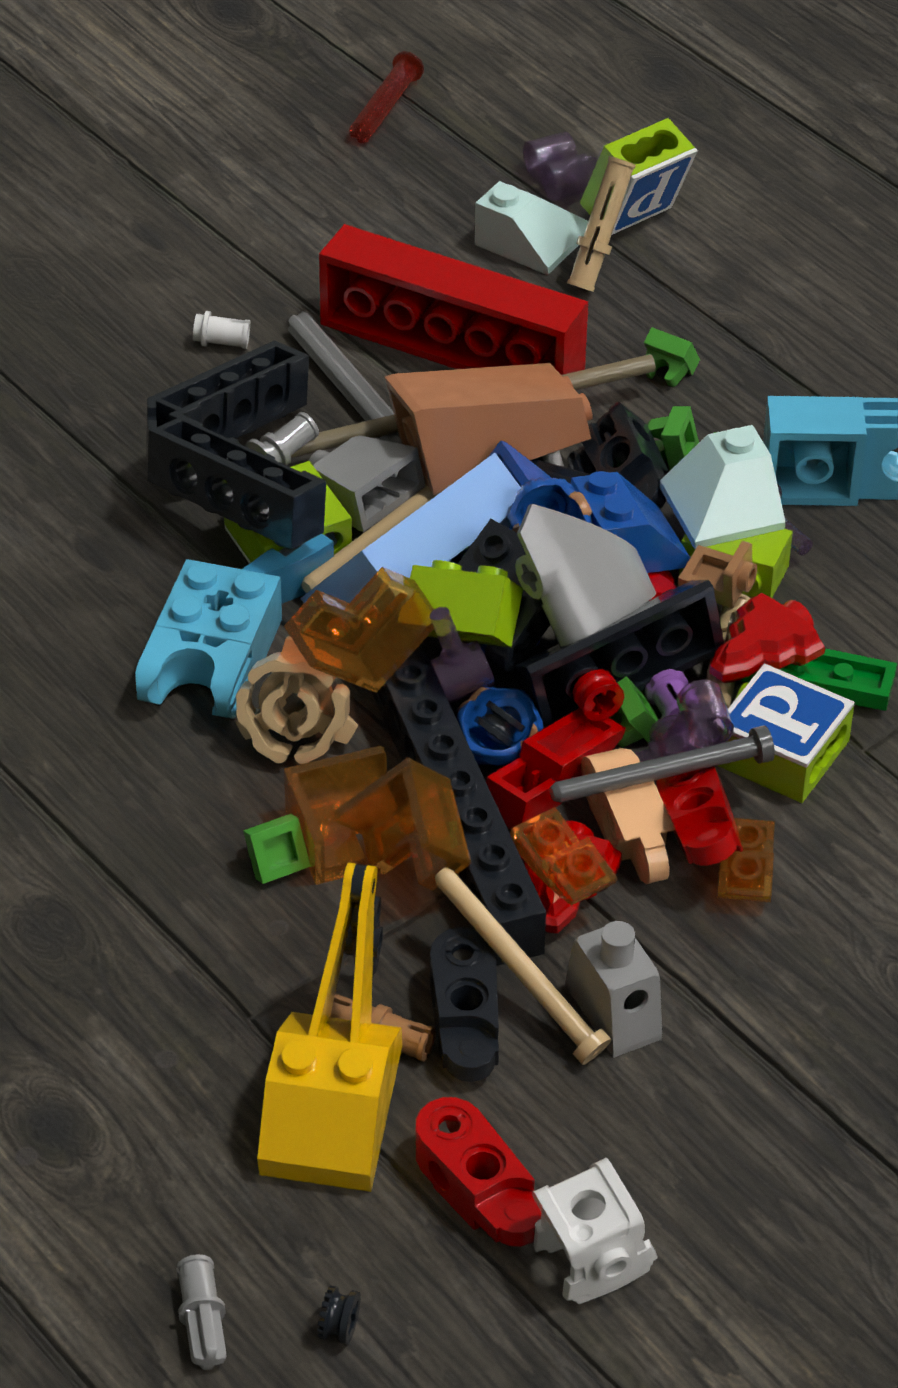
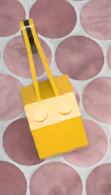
M347 863L339 911L314 1013L311 1015L291 1012L277 1031L265 1080L257 1156L259 1175L368 1192L372 1191L403 1045L401 1027L371 1023L372 976L377 971L383 941V926H380L379 921L381 897L375 896L377 866ZM344 952L345 955L354 957L355 964L351 1020L330 1017Z

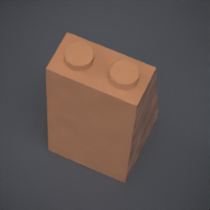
M550 363L397 373L385 376L401 442L404 445L418 448L425 484L434 495L441 493L483 462L500 441L507 442L527 459L533 460L591 439L587 421L593 419V414L584 393L578 394L568 376L562 377Z

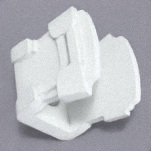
M608 1158L590 1165L588 1170L552 1187L546 1185L532 1192L533 1198L541 1211V1219L535 1223V1251L547 1250L549 1253L564 1249L571 1263L570 1276L564 1279L562 1293L567 1301L573 1300L581 1304L613 1292L650 1271L653 1261L658 1258L650 1240L643 1241L645 1234L643 1217Z

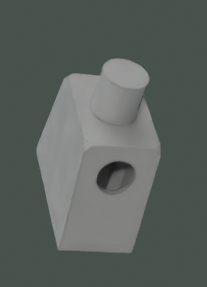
M355 436L332 452L317 450L309 459L351 516L352 526L362 532H365L425 487L418 448L365 436Z
M613 921L600 929L577 937L573 942L565 985L594 1030L603 1029L612 1039L606 1047L611 1056L615 1058L662 1040L660 976L657 968L635 938L633 927L623 921Z

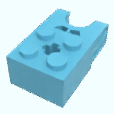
M767 397L763 443L771 454L782 505L858 506L859 499L898 500V452L892 451L898 448V398Z
M186 559L139 659L135 672L137 700L160 705L176 687L188 683L207 686L212 691L215 701L212 715L235 719L236 694L242 684L248 681V674L254 664L266 658L282 621L281 577Z

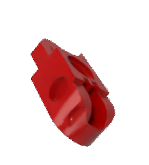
M715 766L656 781V787L675 828L674 833L688 863L700 866L713 865L727 859L735 851H743L734 816Z
M442 1097L426 1104L416 1118V1161L423 1174L433 1183V1188L473 1230L481 1227L496 1243L500 1241L509 1246H525L532 1243L535 1235V1223L541 1219V1211L532 1195V1192L535 1191V1179L479 1109L469 1101L457 1097ZM445 1121L450 1133L440 1131L439 1125Z

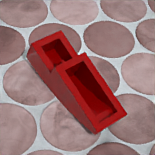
M578 708L524 740L520 757L486 778L487 786L506 826L520 835L541 821L561 804L551 799L550 786L558 781L582 776L581 763L583 757L613 750L623 738L626 728L610 718L601 721L590 720L584 715L581 708Z

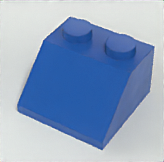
M599 471L587 476L571 477V485L574 490L581 492L585 496L592 509V524L617 535L634 546L647 573L685 568L690 556L660 508L618 472Z

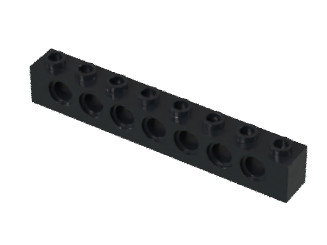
M404 625L364 634L366 681L450 869L457 874L529 958L545 954L546 910L418 635ZM496 954V966L505 964Z

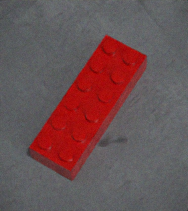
M346 224L340 228L319 253L321 325L454 369L550 363L561 375L585 369L588 301Z

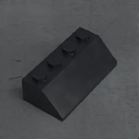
M691 580L675 589L662 593L625 617L586 638L560 647L558 644L514 665L519 689L526 691V694L531 696L543 721L544 728L580 708L573 700V688L579 678L592 670L603 669L609 671L616 682L627 676L638 690L642 692L651 678L661 671L674 669L683 672L714 657L718 647L724 644L713 585L709 580Z

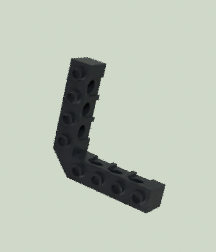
M274 340L147 398L146 457L148 481L166 489L171 495L187 499L203 507L205 511L216 513L231 520L241 528L254 531L284 548L293 549L299 547L308 540L324 533L326 480L307 471L300 472L276 461L274 456L258 453L239 444V440L236 439L245 434L252 433L257 428L276 419L284 418L287 414L307 405L309 355Z

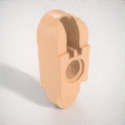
M619 748L583 757L581 774L582 776L639 763L640 761L632 750ZM650 781L586 796L605 840L610 841L613 847L622 853V861L631 859L641 882L650 884L668 879L669 860L665 848L667 832L674 831L675 828L655 782Z

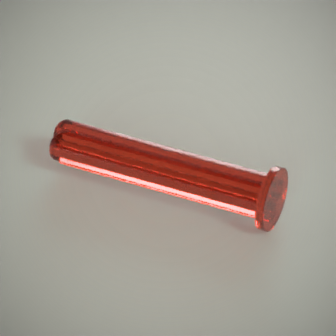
M403 51L394 57L393 69L350 126V136L357 138L359 143H366L410 82L419 80L423 75L424 65L415 54Z

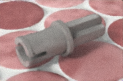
M196 1254L183 1258L177 1264L178 1268H176L180 1281L183 1301L178 1309L180 1322L187 1328L191 1361L196 1365H200L202 1370H211L214 1365L224 1363L227 1357L221 1322L226 1314L225 1303L217 1297L213 1260L206 1255Z

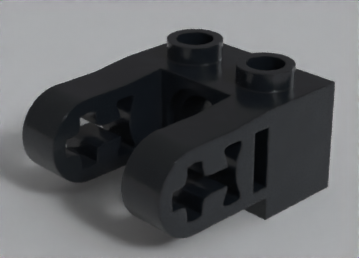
M490 518L458 565L462 566L461 571L476 573L479 566L503 569L508 572L510 580L523 588L518 580L515 564L516 560L526 553L515 531ZM523 589L512 647L487 645L485 649L487 661L508 673L514 672V665L526 660L550 626L541 606L543 604L541 598L535 599Z

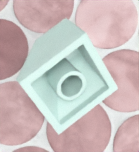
M501 181L495 184L475 203V245L546 275L551 273L579 246L576 244L578 237L584 236L588 224L587 220Z
M753 425L708 434L660 480V489L694 549L698 545L707 547L785 529V517L771 454Z

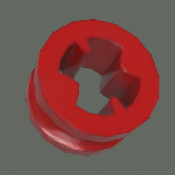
M603 669L592 670L583 675L574 685L572 692L573 700L581 708L584 715L593 721H601L614 715L622 706L625 698L623 689L615 681L614 677L609 671Z

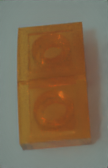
M556 807L511 828L510 835L521 857L552 891L570 905L616 883V875L589 837L579 841Z
M734 818L743 851H735L730 857L719 862L717 898L771 903L775 821Z

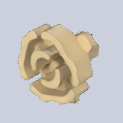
M287 636L282 652L273 653L257 661L248 674V681L242 684L236 694V724L246 740L252 738L253 747L257 752L275 763L286 761L293 746L277 741L268 731L269 729L285 736L290 741H299L301 738L311 737L318 732L323 734L316 742L304 744L298 748L294 755L295 760L299 764L304 765L323 756L329 750L333 741L347 744L358 727V724L349 716V688L344 684H338L333 691L331 685L337 677V667L320 656L310 653L311 649L307 637ZM272 672L262 684L258 696L259 708L255 709L252 702L255 683L264 674Z

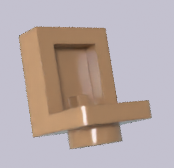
M742 541L733 556L698 545L678 577V587L691 580H709L714 588L716 603L733 609L743 591L749 592L756 579L757 564L752 563V544Z

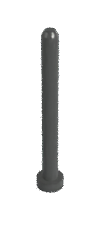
M765 725L754 727L749 730V737L555 782L549 788L550 796L553 801L561 803L754 757L757 763L761 764L773 761L775 756L774 743L771 733Z

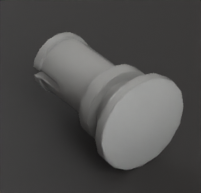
M299 412L294 419L274 434L268 432L260 438V441L251 439L245 444V447L263 455L270 454L275 457L276 461L288 465L291 462V456L309 441L318 437L319 429L315 421L308 414Z

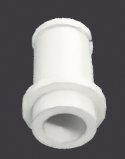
M206 311L205 315L196 314L193 341H200L201 346L204 347L207 346V343H215L247 349L251 321L211 316V311Z

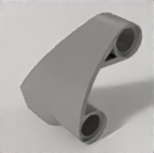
M535 504L528 506L517 532L526 554L516 560V574L521 586L528 595L535 599L541 598L543 602L541 606L560 647L577 642L635 611L657 594L637 549L626 540L576 517Z

